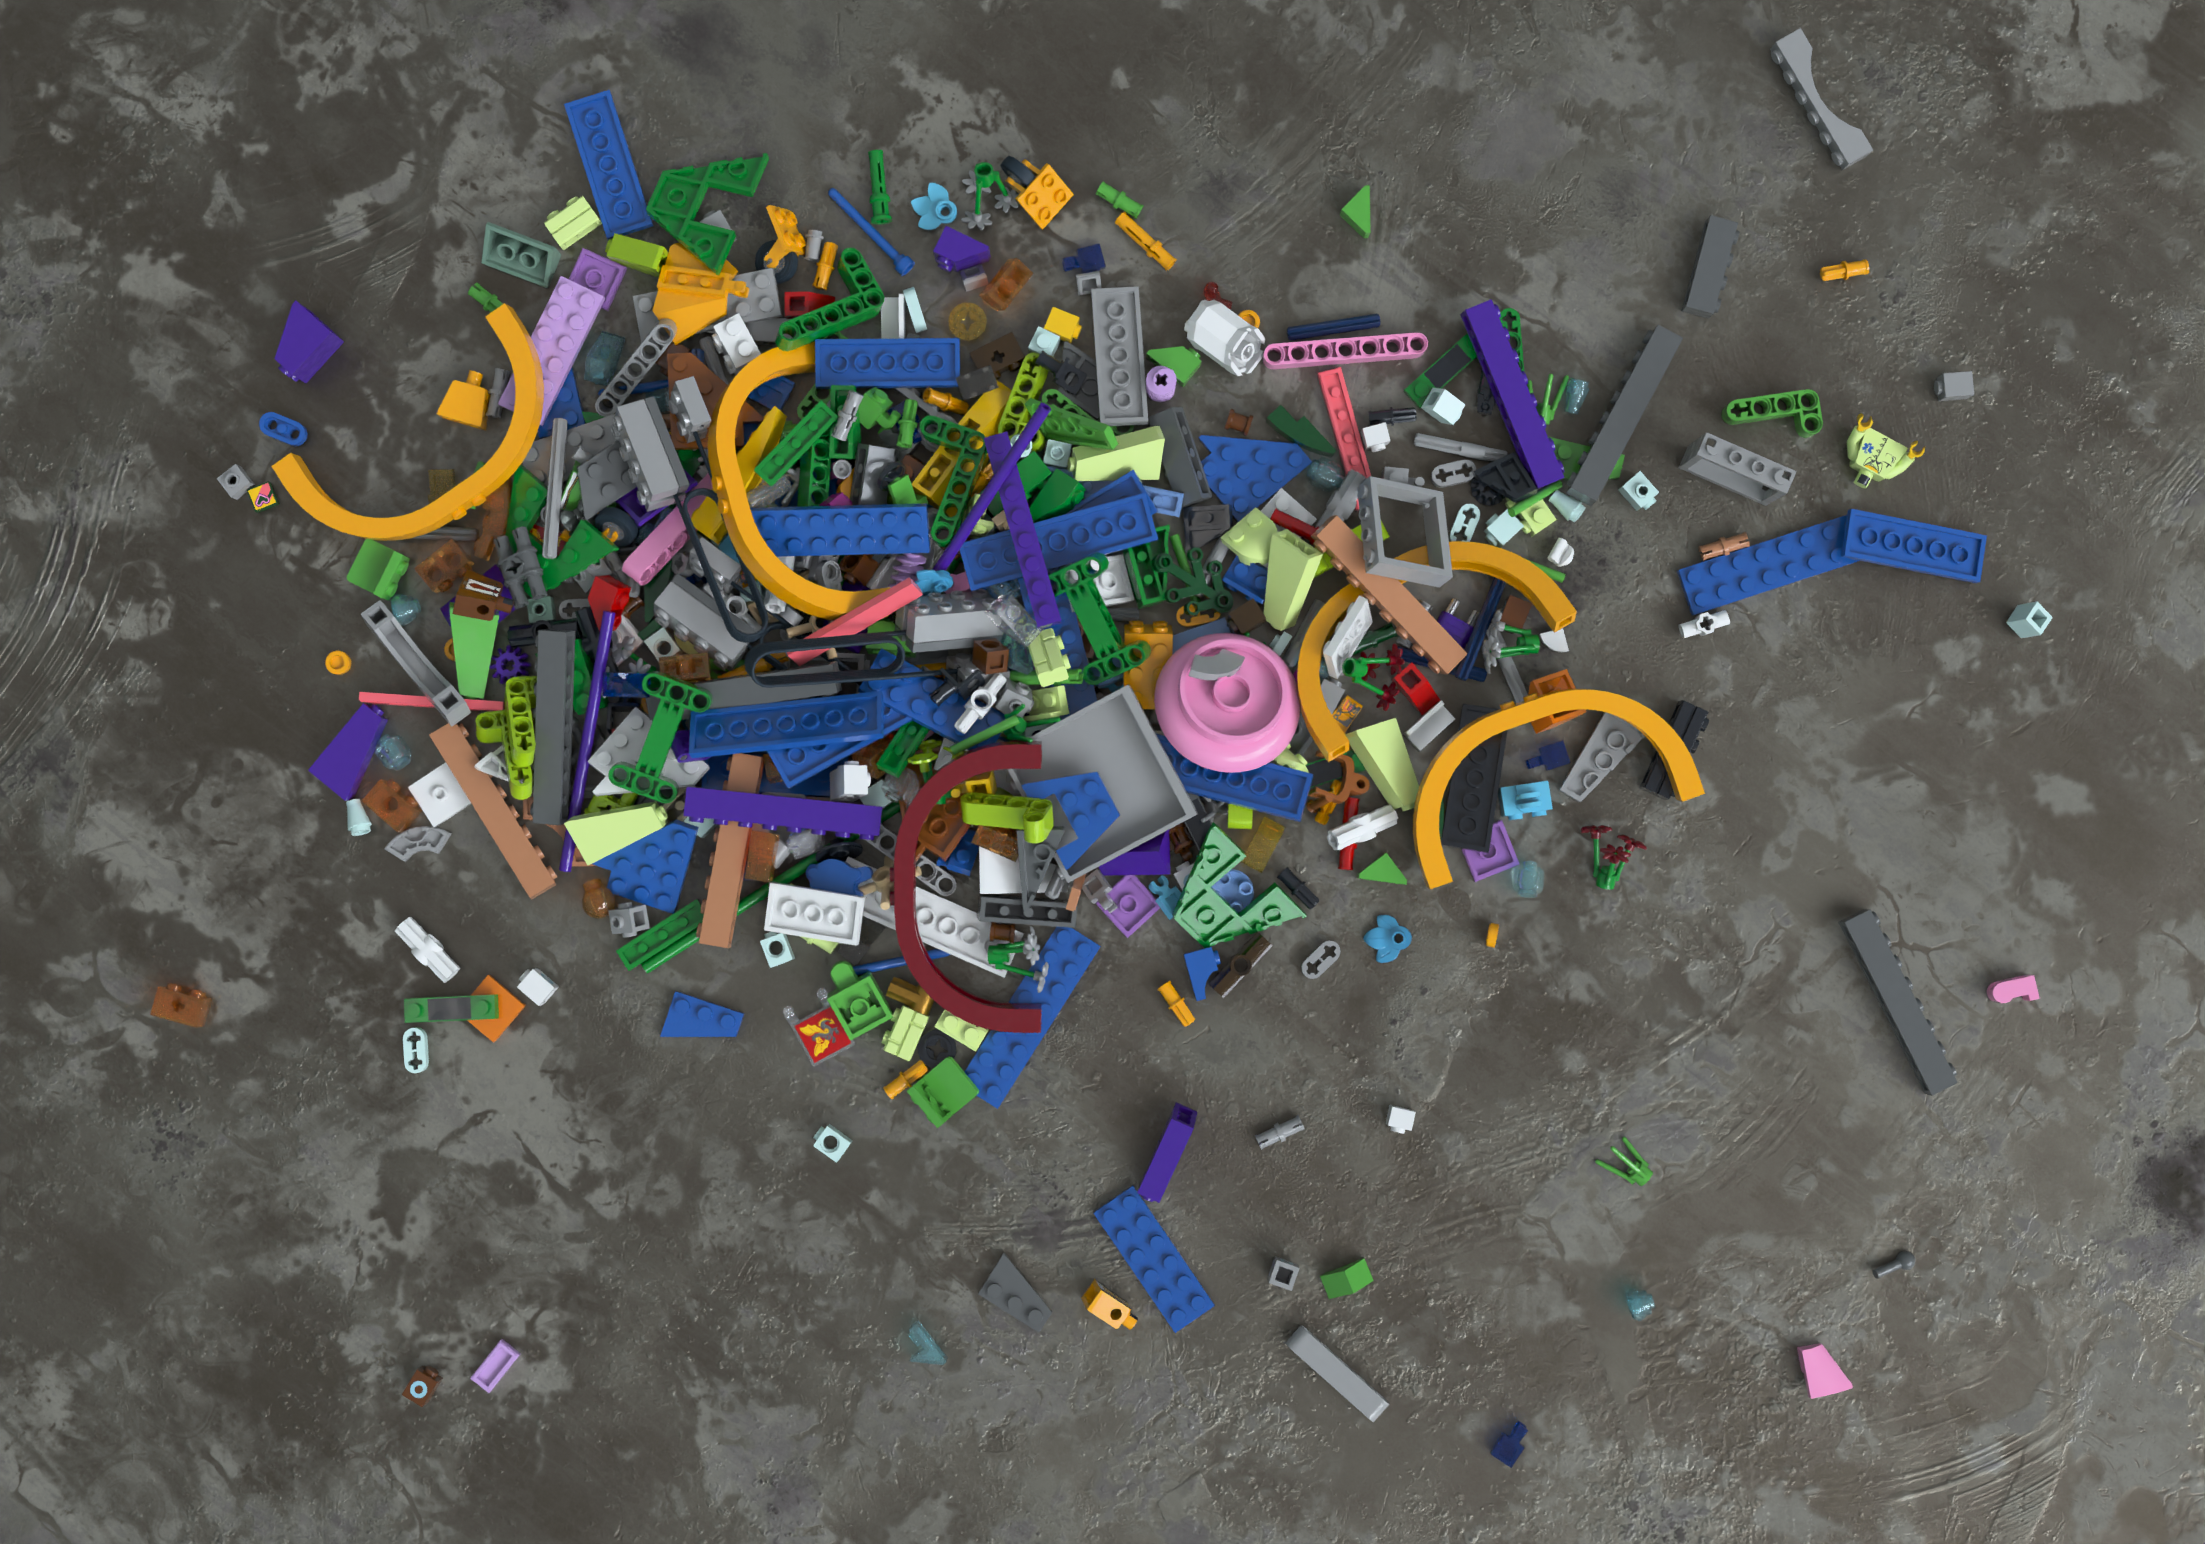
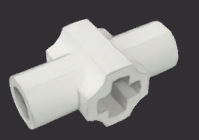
M1726 610L1711 615L1707 612L1696 616L1692 621L1679 624V631L1683 639L1696 634L1704 636L1714 632L1715 628L1730 624V619ZM1707 620L1709 626L1701 628L1700 623Z

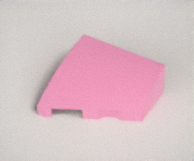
M1821 1343L1797 1347L1801 1371L1805 1376L1809 1398L1827 1396L1853 1388L1852 1383Z

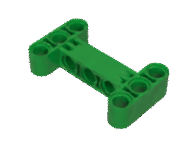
M1099 552L1086 556L1048 575L1050 580L1057 583V590L1052 589L1054 597L1066 592L1097 656V659L1085 666L1082 671L1083 679L1090 685H1097L1135 668L1146 661L1151 655V647L1144 640H1136L1130 644H1124L1093 580L1104 573L1109 565L1108 558ZM1091 560H1095L1099 564L1098 571L1091 567ZM1070 570L1076 571L1078 580L1072 579ZM1133 648L1141 651L1142 658L1134 655ZM1113 657L1119 659L1121 667H1116L1113 664ZM1092 667H1096L1100 671V677L1092 673Z
M653 671L644 677L642 687L646 693L661 700L637 765L622 761L617 762L609 770L608 777L615 786L667 804L676 798L679 793V786L676 781L662 776L661 772L684 710L686 708L694 712H705L711 706L713 697L707 689L665 673ZM650 677H656L660 680L661 685L659 689H652L649 686L648 680ZM673 686L682 687L684 690L683 697L676 698L672 695L671 689ZM698 694H702L707 698V704L703 707L696 705L694 701L695 696ZM615 769H624L627 773V778L624 780L618 779L615 776ZM642 776L648 778L650 787H640L638 778ZM664 785L670 786L673 789V795L670 797L664 796L661 793V787Z

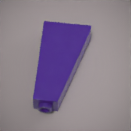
M363 703L308 769L309 772L345 801L354 799L388 721L383 716L384 711L374 703L372 705Z
M1177 1102L1172 1109L1137 1192L1142 1198L1150 1202L1156 1201L1160 1203L1195 1126L1198 1112Z

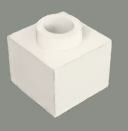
M1386 422L1362 428L1360 432L1365 450L1371 449L1372 452H1378L1386 449L1385 445H1388L1390 442Z
M1389 1105L1386 1124L1391 1126V1131L1405 1134V1130L1412 1131L1416 1112L1411 1109Z

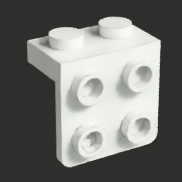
M739 313L713 326L714 334L711 335L713 344L719 354L723 352L724 364L730 375L734 373L736 376L742 367L761 354Z

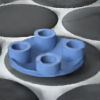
M1231 869L1212 886L1238 913L1248 906L1254 897L1252 881L1239 870Z

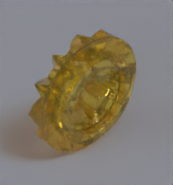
M969 302L961 303L951 311L949 327L957 338L969 341L977 339L985 331L987 324L986 315L978 305ZM967 312H969L972 321L978 322L970 324L969 331L965 328V324L961 323V320L966 319Z

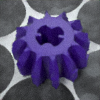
M507 645L506 653L503 649L499 648L497 651L500 656L492 655L491 657L492 660L496 661V664H491L489 668L497 670L492 674V677L495 679L500 677V684L504 685L512 677H521L522 674L525 676L530 675L528 671H525V667H531L532 665L530 662H524L529 655L527 653L521 654L522 649L520 647H516L513 651V648ZM508 661L515 662V665H512L514 667L512 671L506 669V666H509L507 665Z

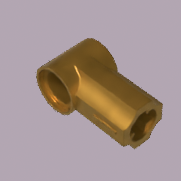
M893 977L886 996L904 1003L910 1009L927 1016L934 1003V1000L920 985L915 986L897 977Z

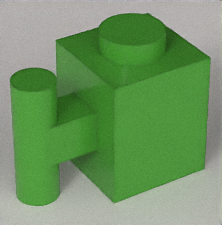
M874 387L864 393L858 411L860 423L865 428L870 429L878 423L882 426L878 431L879 434L884 429H892L900 419L901 414L893 411L891 415H888L886 412L893 402L885 392Z

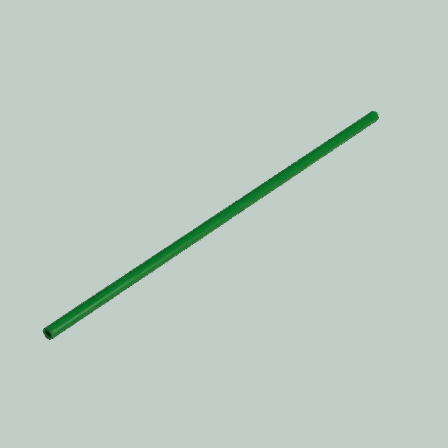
M899 798L882 809L881 823L901 811ZM850 833V838H847V837H837V838H842V839H844V841L853 842V841H855L856 839H858V838L860 837V835H859V834H855V833ZM819 850L739 900L737 916L768 897L771 882L788 884L804 874L809 865L819 864L815 858ZM697 928L641 963L647 974L698 942L700 938L696 937Z

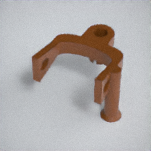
M1320 749L1316 751L1315 756L1325 758ZM1342 754L1333 759L1339 761L1342 765L1343 776L1340 790L1337 795L1317 787L1310 790L1308 796L1317 799H1311L1307 802L1309 812L1316 813L1320 807L1330 802L1341 804L1349 796L1362 795L1369 790V780L1365 776L1354 772V761L1351 757Z

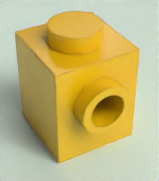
M1052 307L1044 329L1060 336V340L1071 344L1073 338H1078L1082 326L1079 325V317Z

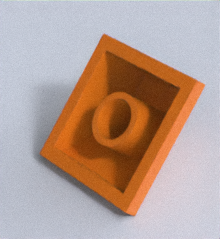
M1567 669L1531 681L1529 694L1537 693V696L1554 691L1576 688ZM1586 709L1562 711L1531 721L1535 733L1538 734L1574 719L1587 711Z

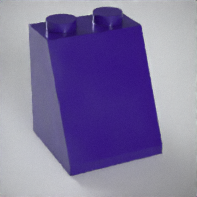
M295 300L274 359L281 364L278 369L286 376L292 378L295 382L301 380L307 383L345 341L309 309Z

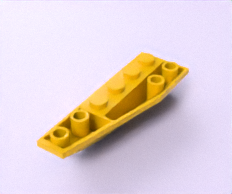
M996 380L958 424L979 431L985 437L999 434L998 425L1012 390ZM953 432L949 435L948 440L957 441L961 434ZM975 440L971 444V448L975 450L983 446L981 440ZM940 445L912 482L914 493L926 495L928 503L938 510L960 452ZM987 453V456H986L985 461H984V463H983V466H982L981 471H982V470L987 466V464H988V461H989L988 453ZM968 462L963 465L962 470L970 472L974 469L975 464ZM956 486L954 493L958 495L963 494L966 486ZM950 507L946 510L945 515L954 517L958 509Z
M776 406L766 413L763 422L757 430L751 433L743 449L736 454L748 502H750L762 481V478L754 472V469L778 445L787 418ZM706 496L700 507L692 513L691 520L697 530L716 544H719L727 534V529L717 504L710 497Z

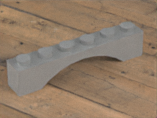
M1801 28L1775 42L1770 49L1771 57L1782 68L1783 77L1795 90V97L1799 104L1804 105L1807 110V117L1810 123L1816 125L1819 130L1822 143L1826 146L1828 145L1831 150L1834 163L1844 170L1867 157L1873 151V148L1861 129L1850 126L1840 120L1821 100L1815 88L1811 72L1813 48Z
M381 600L361 613L367 627L451 727L471 713L466 701L430 663Z

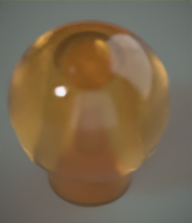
M593 879L582 885L585 892L582 898V907L585 913L595 919L609 916L608 911L613 910L616 903L615 896L611 890L603 886L601 879Z

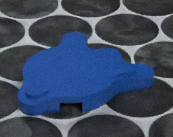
M828 859L819 864L809 865L806 869V876L809 879L811 888L864 897L863 892L858 889V885L870 880L873 876V870L867 866L854 868L840 859Z

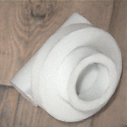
M1558 538L1547 559L1558 567L1568 565L1573 559L1574 549L1567 544L1565 539Z

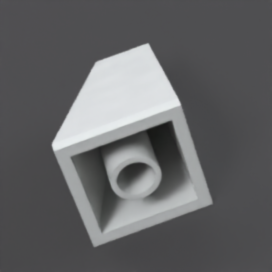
M979 845L980 894L1022 893L1019 855ZM1049 864L1037 893H1045L1057 865ZM1065 881L1061 892H1068V887L1073 886V881L1069 883Z

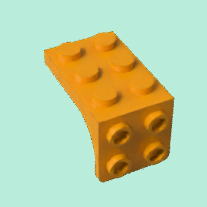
M1139 620L1129 621V624L1124 625V644L1127 645L1136 640H1144L1151 647V655L1139 666L1124 672V686L1128 684L1131 686L1143 709H1155L1154 695L1156 682L1163 666L1172 656V625H1167L1166 621H1153V624H1143V621ZM1133 648L1134 655L1142 658L1141 651Z

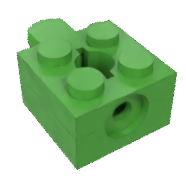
M839 961L831 968V978L837 989L827 994V1000L850 1041L893 1018V1011L870 971L858 977L852 965L847 961Z

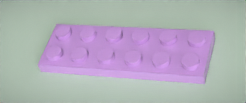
M563 276L560 277L531 335L539 356L544 382L541 426L544 425L605 300L604 296ZM514 373L498 402L499 406L514 412L515 406Z

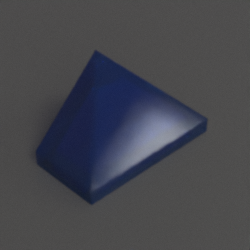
M603 672L602 696L650 698V695L642 687V681L649 673Z

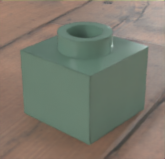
M547 596L537 600L527 599L529 602L527 609L530 624L539 620L547 622L557 620L553 597ZM539 605L543 606V612L541 614H537L536 608Z

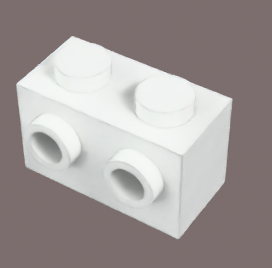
M858 761L844 762L845 765H839L837 769L830 772V801L854 802L868 795L871 776L867 772V765H859Z

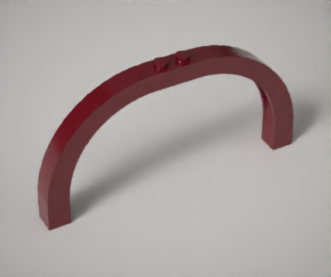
M1007 741L984 745L955 757L938 769L919 789L902 820L895 846L894 867H890V882H894V891H890V906H894L898 943L912 975L935 1002L954 1016L976 1026L1000 1032L1041 1033L1042 1003H1003L987 1000L963 990L939 970L922 942L917 924L916 847L927 815L940 798L950 789L966 779L988 771L999 769H1041L1042 741H1033L1031 743Z

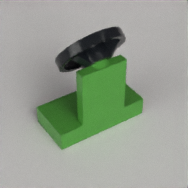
M896 461L890 464L879 476L877 481L878 488L882 491L889 490L894 504H929L926 495L914 493L909 475L905 474L906 467L902 462ZM900 466L896 471H892L889 475H887L891 470ZM883 480H885L888 483V485L882 486Z

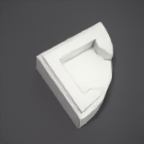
M1563 628L1555 633L1549 631L1539 634L1540 640L1549 649L1561 653L1569 651Z

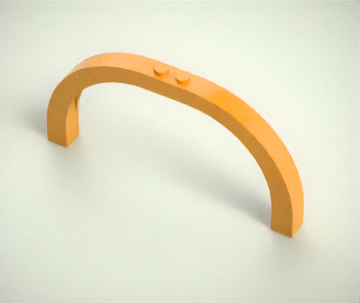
M504 303L485 316L509 356L515 379V406L511 424L504 440L492 458L483 467L422 509L397 517L373 518L357 515L336 503L317 483L301 456L289 453L272 465V468L292 498L311 516L331 528L357 537L379 541L410 539L427 534L452 520L464 517L467 514L466 511L472 506L476 507L484 503L486 497L504 484L525 459L538 432L543 411L544 382L539 356L533 340L514 309Z
M814 341L792 351H783L778 347L757 356L739 371L724 389L715 405L708 431V458L712 474V487L718 497V510L723 515L735 550L746 567L766 589L785 603L807 614L835 621L890 589V587L855 592L833 590L804 579L782 563L767 546L754 522L735 450L737 419L747 396L752 390L771 379L791 374L815 372Z
M1462 541L1449 542L1452 570H1468L1487 574L1513 586L1531 601L1554 633L1575 621L1577 611L1568 598L1545 572L1530 561L1515 553L1488 544ZM1427 545L1410 550L1394 559L1429 566ZM1399 580L1401 584L1407 582L1404 580ZM1348 584L1330 598L1315 616L1305 634L1298 660L1297 687L1302 717L1310 735L1328 762L1349 751V740L1327 707L1320 686L1319 670L1325 644L1334 634L1340 621L1343 622L1347 616L1349 605L1352 602L1355 603L1359 595L1362 596L1364 594L1359 587L1355 588L1351 584Z
M1566 689L1537 696V693H1532L1524 696V701L1516 704L1514 701L1503 703L1500 705L1501 709L1474 720L1454 734L1433 758L1421 781L1414 806L1413 838L1418 863L1426 887L1433 889L1453 882L1443 853L1439 833L1440 806L1448 781L1460 762L1475 747L1498 733L1562 711L1589 709L1612 714L1630 723L1651 742L1664 763L1675 798L1681 802L1705 794L1692 756L1675 730L1664 719L1646 706L1622 695L1593 689Z

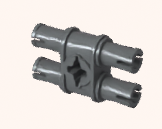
M518 527L516 530H512L518 549L515 554H513L508 536L497 537V539L493 540L499 557L497 565L501 568L505 581L503 584L506 589H509L511 598L514 600L513 606L515 609L529 605L523 587L526 581L529 584L533 600L541 599L548 595L542 579L544 571L543 568H540L536 555L537 549L530 542L527 527Z

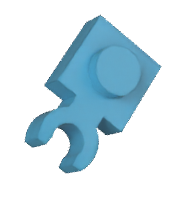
M1161 875L1157 879L1161 887L1157 886L1154 881L1148 887L1152 893L1159 895L1155 902L1170 920L1173 918L1172 914L1181 892L1176 886L1170 889L1168 879Z

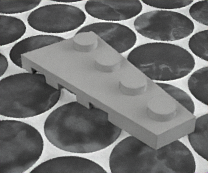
M1604 712L1559 791L1577 802H1581L1645 736L1630 723Z

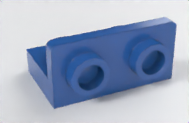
M1236 555L1222 581L1225 582V586L1235 592L1239 590L1244 593L1247 600L1254 598L1257 604L1258 602L1263 604L1265 601L1268 568L1259 563H1250V566L1245 565L1239 561Z

